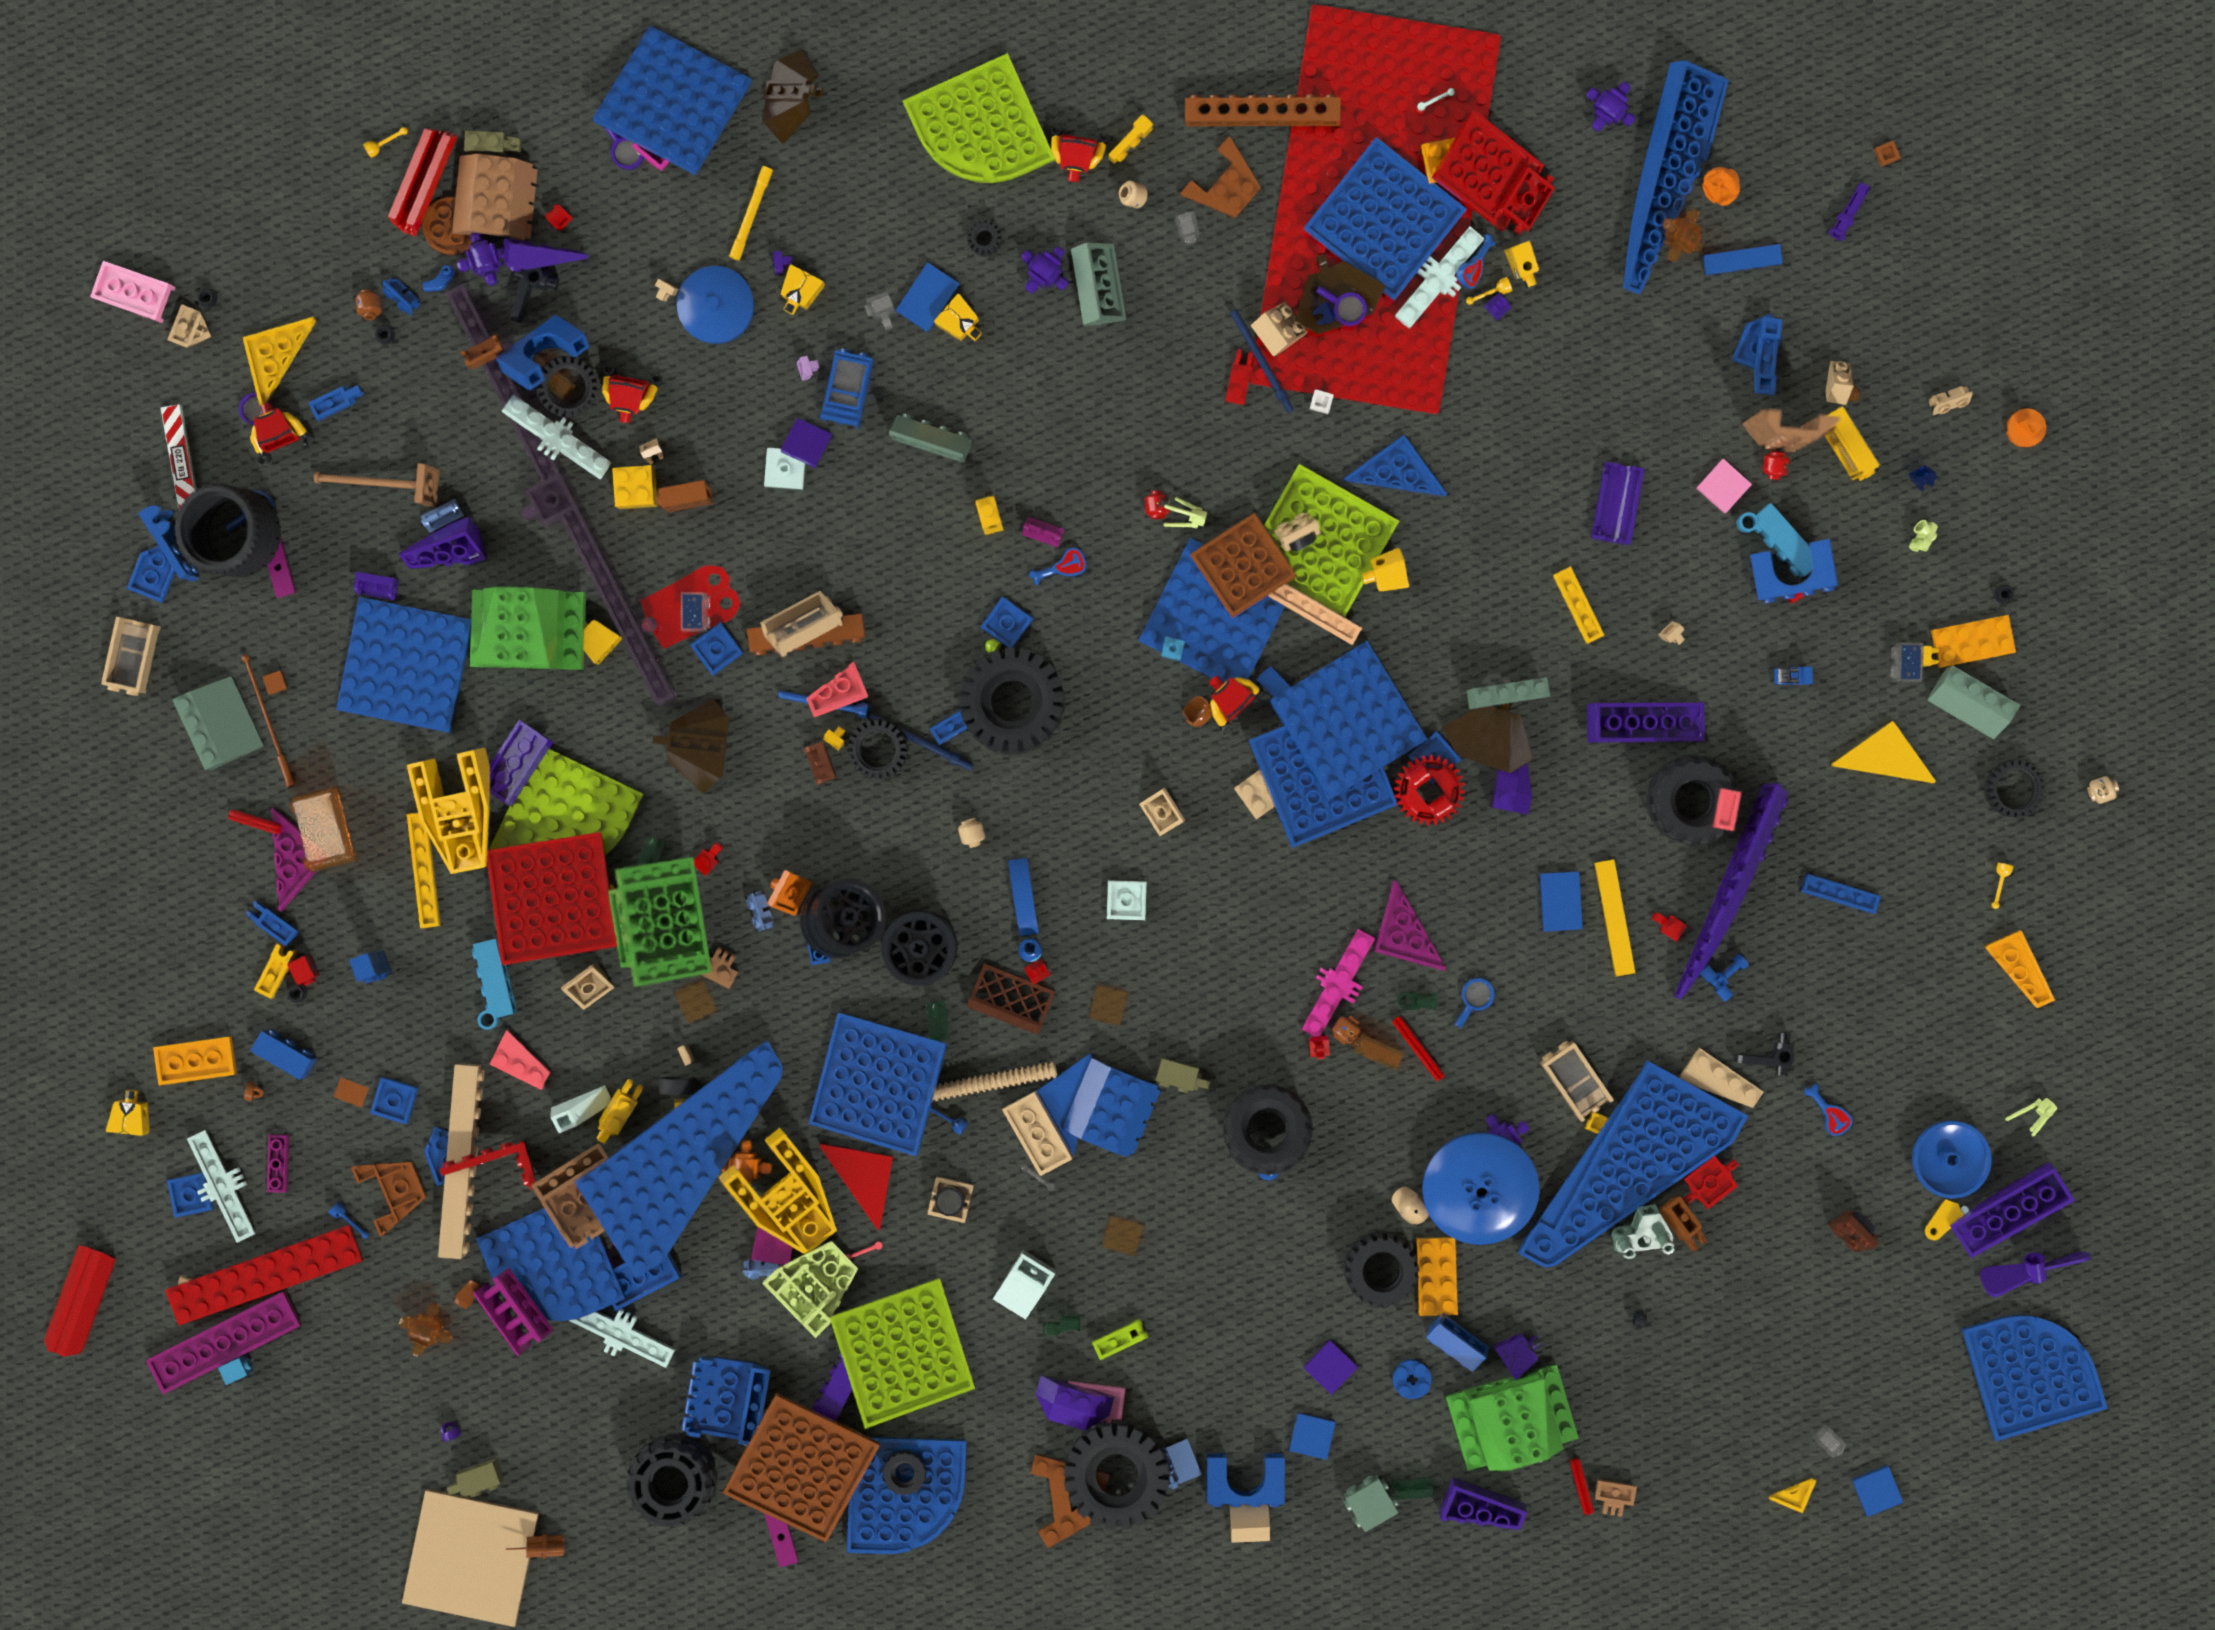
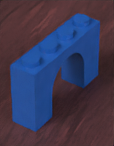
M554 315L497 356L496 359L504 374L528 390H532L545 380L540 366L531 360L534 355L545 349L558 348L576 358L589 348V344L584 332Z
M1827 539L1809 543L1813 560L1812 573L1805 582L1794 586L1783 583L1777 577L1772 551L1751 554L1758 600H1763L1765 604L1775 602L1777 597L1783 596V599L1786 600L1795 598V594L1803 593V596L1815 594V590L1823 589V592L1835 590V586H1839L1831 540Z
M1207 1453V1504H1211L1213 1507H1221L1222 1504H1230L1232 1507H1240L1242 1504H1249L1251 1507H1260L1261 1504L1279 1507L1280 1504H1285L1284 1453H1264V1478L1256 1489L1247 1492L1233 1488L1228 1482L1226 1453Z

